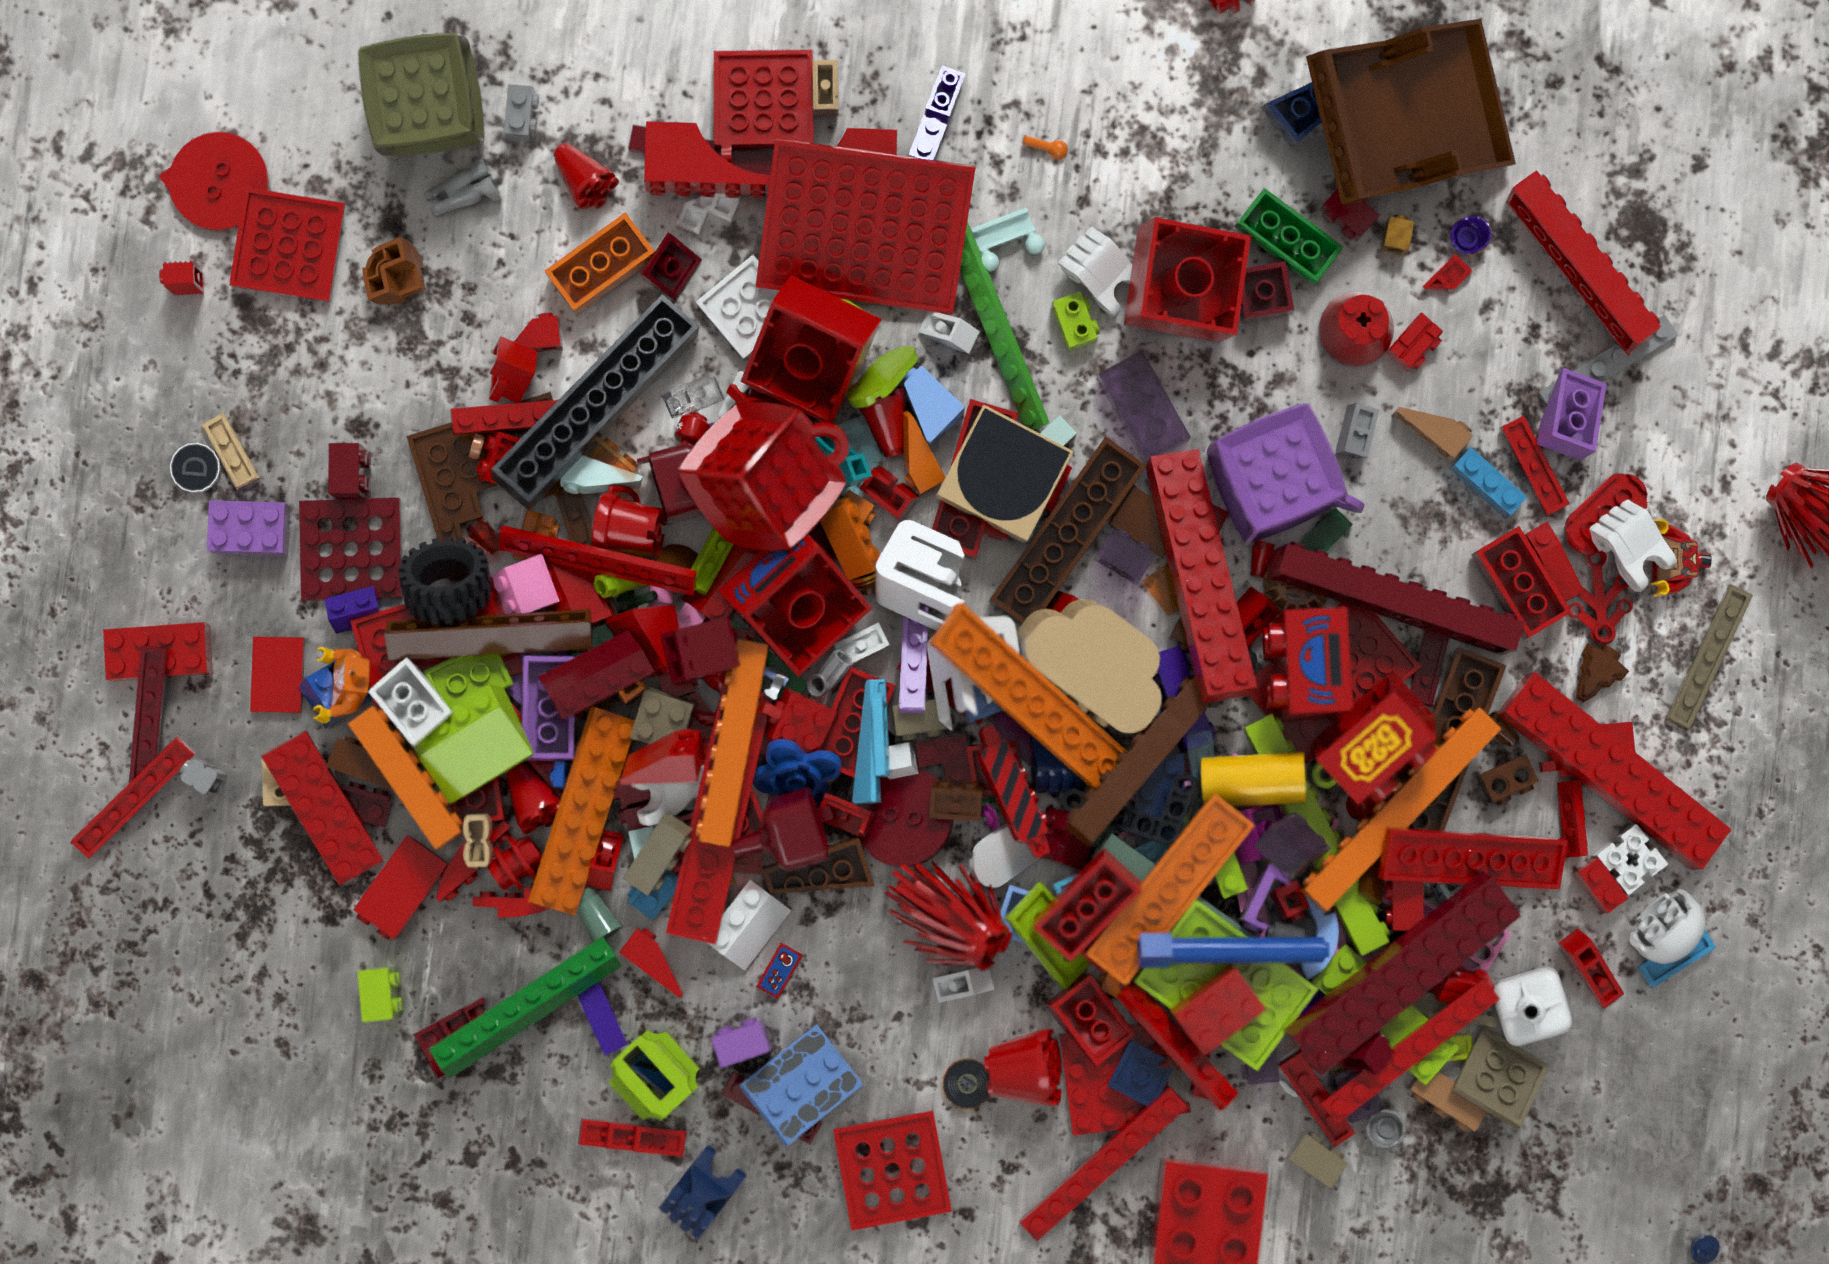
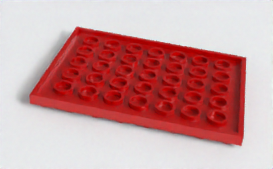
M775 138L755 287L780 291L790 275L839 299L953 314L976 167L974 165Z

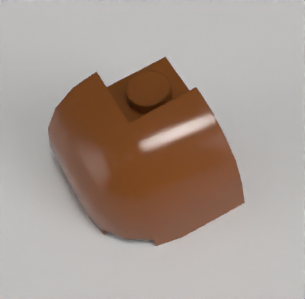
M399 237L371 250L373 253L368 258L366 267L362 268L363 280L369 301L381 305L398 304L409 301V296L426 290L422 276V270L425 269L422 258L414 245L408 240Z

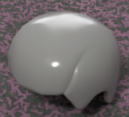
M1384 1109L1375 1112L1370 1117L1366 1125V1131L1369 1140L1374 1145L1387 1149L1397 1146L1402 1141L1406 1132V1126L1403 1118L1397 1112Z

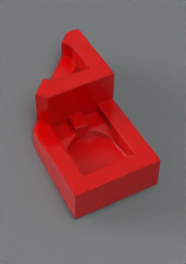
M1454 254L1422 287L1424 289H1456L1473 270Z

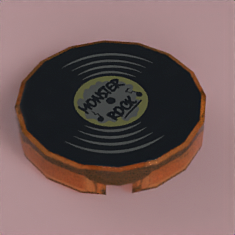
M963 1058L953 1062L946 1069L943 1076L942 1088L946 1098L953 1105L961 1109H973L981 1106L989 1098L987 1088L988 1080H990L989 1071H985L984 1064L975 1059Z

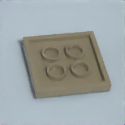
M1483 1026L1451 1090L1518 1130L1527 1116L1550 1065L1519 1046L1511 1045L1504 1037Z

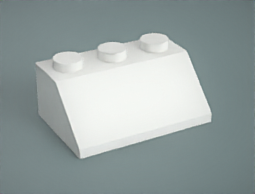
M750 879L723 914L716 945L708 944L746 971L791 910Z

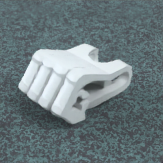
M1091 227L1085 233L1087 238L1081 235L1075 242L1077 247L1074 245L1070 246L1066 251L1069 257L1063 256L1058 264L1070 280L1076 283L1081 282L1089 290L1093 301L1104 312L1116 317L1121 310V305L1114 297V288L1119 282H1126L1130 285L1132 263L1110 238Z
M1630 500L1622 502L1620 508L1617 506L1609 511V515H1603L1599 519V523L1592 525L1589 529L1592 541L1599 552L1607 553L1611 550L1614 552L1615 563L1621 577L1634 591L1641 592L1648 585V578L1643 571V562L1645 560L1655 561L1662 569H1671L1676 565L1677 559L1675 554L1663 539L1649 512Z
M704 765L701 766L697 782L632 784V787L640 790L649 789L651 792V799L648 805L638 810L639 823L655 825L658 824L659 820L667 812L675 816L685 808L686 810H694Z

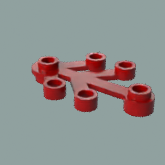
M1605 552L1597 554L1599 558L1598 563H1593L1591 556L1585 555V562L1591 567L1594 596L1584 587H1582L1584 592L1577 595L1595 610L1596 620L1585 613L1582 605L1579 603L1569 605L1570 609L1572 606L1578 607V615L1568 614L1569 617L1577 618L1590 629L1592 641L1600 646L1608 645L1615 639L1616 631L1614 627L1625 614L1633 609L1631 600L1622 599L1616 605L1617 610L1607 620L1606 609L1618 594L1629 585L1626 583L1625 586H1621L1618 583V579L1621 577L1619 574L1615 577L1612 587L1604 595L1602 566L1607 561ZM1622 602H1626L1629 605L1627 611L1621 609ZM1600 629L1606 631L1605 638L1599 636L1598 631Z

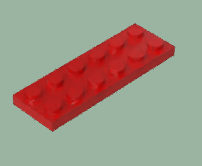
M307 730L262 754L261 758L339 885L384 861L382 854L329 767H326V761Z

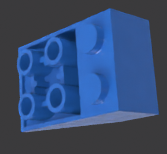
M336 661L305 677L298 687L312 709L316 705H321L327 709H330L332 706L334 663ZM369 692L359 709L373 700ZM351 714L337 718L331 717V720L327 724H323V726L327 729Z

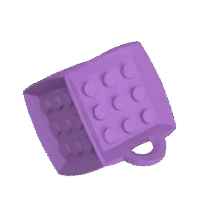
M1307 403L1286 408L1257 419L1213 441L1208 446L1207 457L1216 485L1235 527L1246 543L1293 528L1333 507H1339L1355 513H1362L1365 504L1348 495L1331 445L1317 417Z

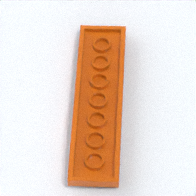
M590 707L528 902L576 915L588 878L591 859L595 856L613 800V789L617 787L616 781L620 778L632 740L630 736L635 723L634 720L596 707Z
M1213 792L1143 879L1142 891L1102 930L1085 954L1126 986L1140 969L1138 968L1136 948L1139 934L1169 933L1255 825Z

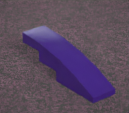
M601 981L578 994V999L604 1055L606 1056L628 1045Z

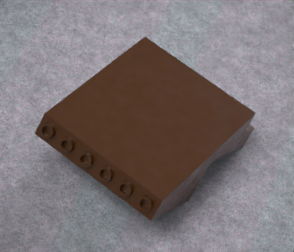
M1481 19L1421 27L1385 41L1326 49L1306 56L1341 204H1344V206L1495 171L1516 164Z

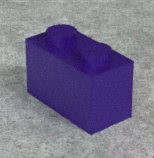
M374 586L325 598L328 621L336 634L352 630L350 620L382 611L381 600Z

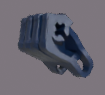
M1029 733L1035 755V763H1032V768L1030 769L1035 793H1044L1047 788L1049 794L1059 793V787L1061 792L1065 793L1071 790L1072 786L1079 791L1085 790L1086 783Z
M711 1145L705 1147L659 1206L661 1212L665 1214L671 1212L668 1218L673 1223L677 1224L679 1220L682 1221L679 1225L682 1230L688 1232L690 1228L693 1229L691 1234L697 1239H700L746 1177V1172L742 1169H736L730 1177H715L712 1174L711 1160L715 1156L716 1150Z

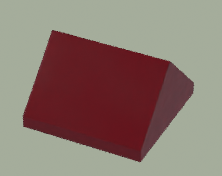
M668 232L641 272L643 281L671 299L676 300L702 259Z

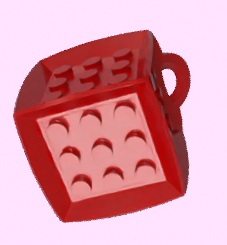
M774 403L736 404L700 438L681 464L678 473L699 510L726 542L755 550H790L818 524L845 487L847 482L840 464L848 455L849 443L847 435L840 427L825 422L813 424L799 409ZM820 436L830 437L835 442L834 452L826 456L818 446L815 438Z

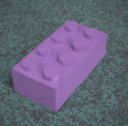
M523 656L521 726L534 752V755L524 761L573 760L574 716L563 722L560 721L538 676L575 657Z

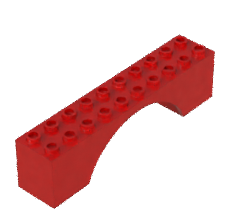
M646 121L644 169L646 192H650L654 196H663L665 192H674L676 196L681 197L690 196V193H700L702 197H715V194H725L727 198H739L740 195H750V198L764 199L765 195H768L770 175L750 172L726 161L706 142L697 123ZM847 128L837 147L897 155V129Z

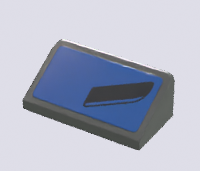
M642 1050L628 1064L635 1073L664 1096L675 1088Z

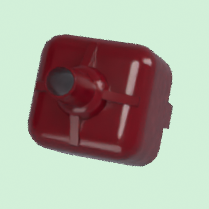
M690 443L649 453V456L637 459V465L648 462L650 464L659 500L666 512L667 525L703 515L678 473L681 464L695 446Z
M810 787L772 798L767 802L765 809H763L758 831L732 840L736 857L765 851L777 861L780 868L786 871L796 870L828 860L829 844L822 822L834 818L830 805L817 808Z

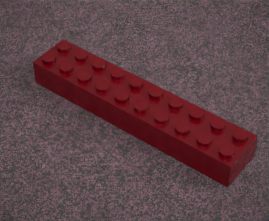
M1297 542L1284 544L1274 551L1267 574L1269 579L1498 655L1517 650L1524 622L1517 620L1518 616L1503 612L1501 615L1493 612L1494 608L1480 604L1477 607L1471 605V601L1466 598L1456 597L1453 599L1447 597L1445 591L1438 589L1429 591L1423 589V584L1414 581L1405 583L1399 581L1400 577L1390 573L1381 575L1375 573L1376 569L1373 567L1361 565L1360 568L1352 565V561L1349 559L1338 557L1336 560L1328 557L1329 554L1327 552L1314 549L1312 552L1304 549L1305 545Z
M1482 871L1285 1028L1284 1031L1310 1066L1323 1076L1519 919L1521 914L1495 878Z

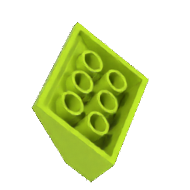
M490 684L450 708L453 713L414 747L418 758L450 804H454L534 755L505 689Z

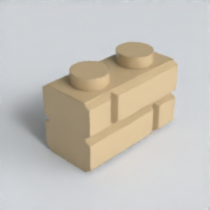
M838 60L813 61L814 116H839Z

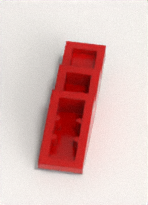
M581 1118L578 1144L683 1157L686 1131Z

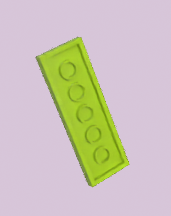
M1343 944L1325 968L1316 974L1310 982L1327 996L1367 963L1348 945ZM1411 1004L1376 1033L1383 1034L1389 1040L1388 1044L1393 1047L1429 1019ZM1449 1038L1408 1069V1071L1422 1084L1427 1085L1460 1047Z

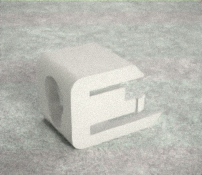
M905 520L900 522L876 564L875 599L877 603L938 631L944 621L921 611L920 602L948 615L957 602L966 603V601L938 589L940 582L949 586L951 584L960 588L962 586L959 578L960 558L963 559L964 554L959 542L914 521Z
M1006 616L980 618L1020 654L1016 627L1012 619ZM931 637L927 643L938 718L947 728L953 730L945 681L952 678L956 709L960 713L968 709L977 716L972 687L975 684L929 644L933 638ZM985 694L986 704H990L992 699Z

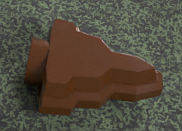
M1586 643L1581 653L1583 661L1579 669L1582 676L1576 686L1575 698L1584 703L1596 696L1601 688H1609L1615 681H1622L1629 670L1618 661L1621 657L1620 653L1607 645H1603L1599 649Z

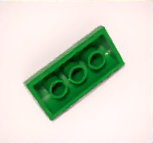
M1263 188L1234 226L1244 235L1251 236L1252 241L1281 262L1285 261L1287 267L1313 286L1317 284L1344 248L1265 188Z

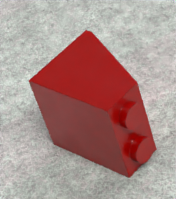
M675 605L632 609L606 618V623L614 637L629 630L640 645L654 670L652 676L648 678H656L669 673L661 634L679 629Z

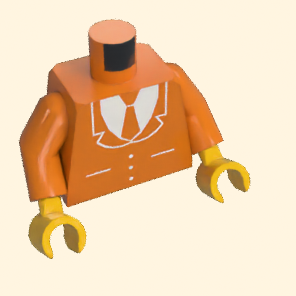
M325 647L317 648L318 651L324 652L323 657L316 659L317 661L331 664L334 660L336 662L334 663L332 706L330 709H327L321 705H316L313 711L319 713V715L313 717V719L327 724L331 717L337 718L352 714L359 709L368 693L370 661L363 659L362 655L355 649L332 650Z

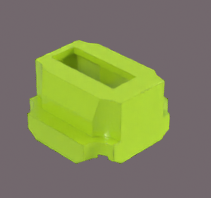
M647 1030L610 1064L613 1075L609 1084L642 1120L653 1117L662 1121L699 1087L696 1082V1075L700 1067L667 1031L655 1034ZM637 1045L675 1086L661 1101L623 1060Z

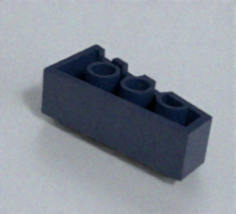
M1312 82L1261 107L1291 146L1322 123Z

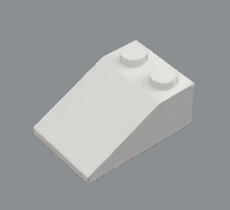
M407 657L368 691L414 747L453 713L424 673Z

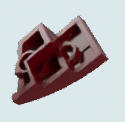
M483 997L413 1034L436 1079L441 1078L445 1073L441 1070L429 1049L484 1014L485 1000Z

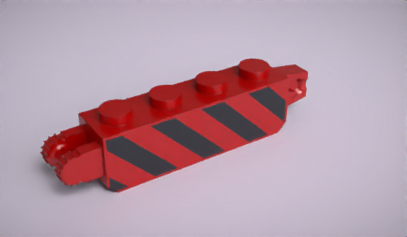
M992 725L982 726L978 737H980L983 749L978 751L976 758L1014 841L1025 843L1034 858L1046 855L1050 852L1045 835L1048 832L1047 826H1049L1045 814L1039 812L1036 805L1038 803L1036 793L1032 788L1029 789L1025 781L1028 779L1025 769L1022 765L1019 766L1016 761V749L1012 742L1008 743L1007 739L1001 740L998 732H996Z

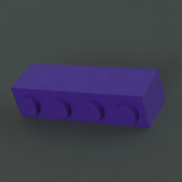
M1180 646L1159 652L1160 663L1156 674L1153 676V680L1160 689L1162 704L1171 695L1174 698L1177 697L1181 692L1177 688L1186 677L1190 680L1194 677L1190 675L1187 667L1188 658L1184 651L1181 652ZM1206 710L1177 743L1181 754L1208 745L1215 740V729L1210 721L1208 722L1205 714Z

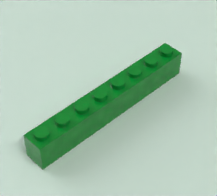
M602 936L429 1050L441 1070L450 1079L622 965Z

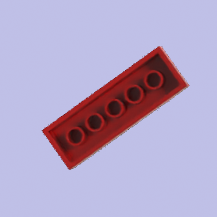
M970 399L951 466L983 405L1014 421H1017L1018 412ZM940 500L932 530L958 541L964 557L976 560L987 522L977 516L966 514Z

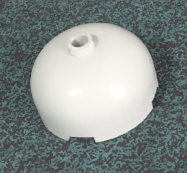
M1678 889L1677 893L1671 896L1665 893L1654 900L1637 918L1640 924L1635 932H1630V943L1642 956L1652 962L1666 964L1678 961L1688 955L1698 945L1704 934L1706 921L1703 909L1683 889ZM1658 918H1664L1666 926Z

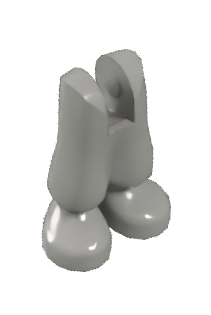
M483 156L476 158L472 168H464L444 182L424 192L428 201L435 200L444 195L447 197V199L431 207L434 216L476 204L483 195H487L495 201L502 198L494 179L491 177L492 173L488 163ZM483 179L479 183L473 184L475 180Z

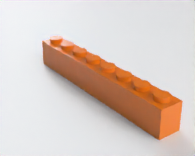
M739 639L736 649L739 654L740 667L727 670L725 685H729L727 695H722L720 710H724L723 719L718 720L715 735H719L718 745H713L710 760H714L713 771L708 770L706 785L710 787L708 796L703 795L701 810L705 811L703 821H698L696 836H700V842L731 847L769 651V646L766 644Z

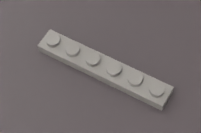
M1664 314L1659 317L1661 328L1655 336L1630 356H1627L1617 343L1575 369L1574 372L1604 382L1672 340L1678 334ZM1556 382L1537 393L1545 406L1548 404Z

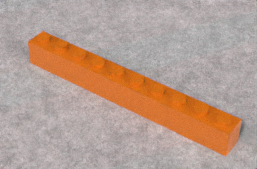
M1480 707L1473 711L1469 708L1459 718L1461 723L1455 729L1452 726L1442 736L1444 741L1437 747L1438 749L1435 754L1417 769L1412 767L1407 772L1410 777L1404 783L1399 781L1398 785L1391 792L1392 795L1386 801L1383 799L1374 806L1372 810L1375 813L1369 819L1364 817L1355 826L1358 831L1352 837L1347 835L1337 845L1340 848L1334 856L1331 853L1326 856L1320 863L1322 868L1316 874L1311 872L1303 880L1302 883L1305 886L1300 891L1322 912L1328 911L1382 854L1386 827L1407 828L1502 729Z

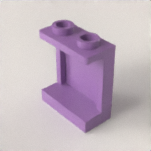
M1264 864L1238 919L1244 922L1242 927L1254 933H1259L1260 930L1267 931L1269 926L1257 921L1256 916L1273 880L1283 885L1289 884L1293 874L1272 864Z

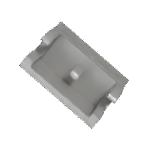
M1360 403L1347 405L1335 453L1340 455L1349 454L1352 455V458H1367L1379 409Z

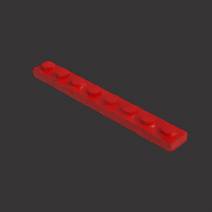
M502 525L499 531V550L531 558L542 554L544 561L693 596L696 590V570Z
M1482 978L1393 1046L1392 1049L1395 1052L1378 1075L1361 1071L1320 1103L1336 1124H1338L1500 1000V998L1486 980Z
M1169 1086L1021 1218L1020 1224L1038 1241L1188 1107L1187 1103Z

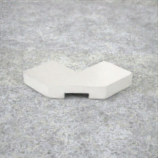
M715 194V197H699L687 201L680 213L676 227L699 236L708 214L732 223L741 198H727L725 194Z

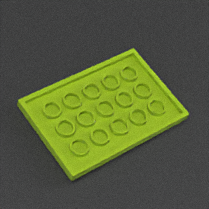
M1197 899L1194 900L1169 932L1171 933V938L1247 937ZM1284 963L1170 964L1169 968H1142L1133 981L1169 1008H1173L1229 964H1232L1265 1006L1266 1010L1220 1045L1256 1071L1259 1070L1285 1035L1284 1029L1296 1020L1318 990L1316 986Z

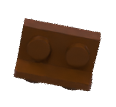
M937 780V783H932L929 818L980 822L983 786H978V783L965 781L960 785L952 784L950 780Z

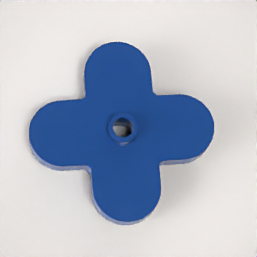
M785 739L775 740L767 746L766 760L769 764L756 769L753 785L762 793L777 794L779 796L783 795V793L787 794L810 787L815 803L818 805L822 803L824 794L828 790L825 781L833 780L839 776L841 760L836 754L829 751H816L805 754L793 741Z

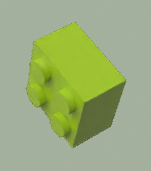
M396 967L357 971L362 1022L400 1018V1013L404 1011L403 998L398 997V987H401V974L396 972Z

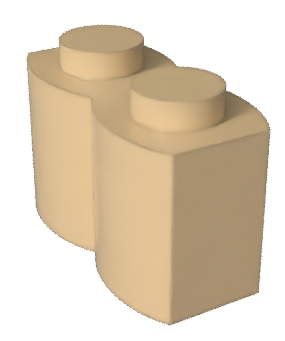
M467 815L463 825L464 836L467 840L464 848L466 865L468 867H486L490 865L493 857V847L489 840L492 833L490 815Z

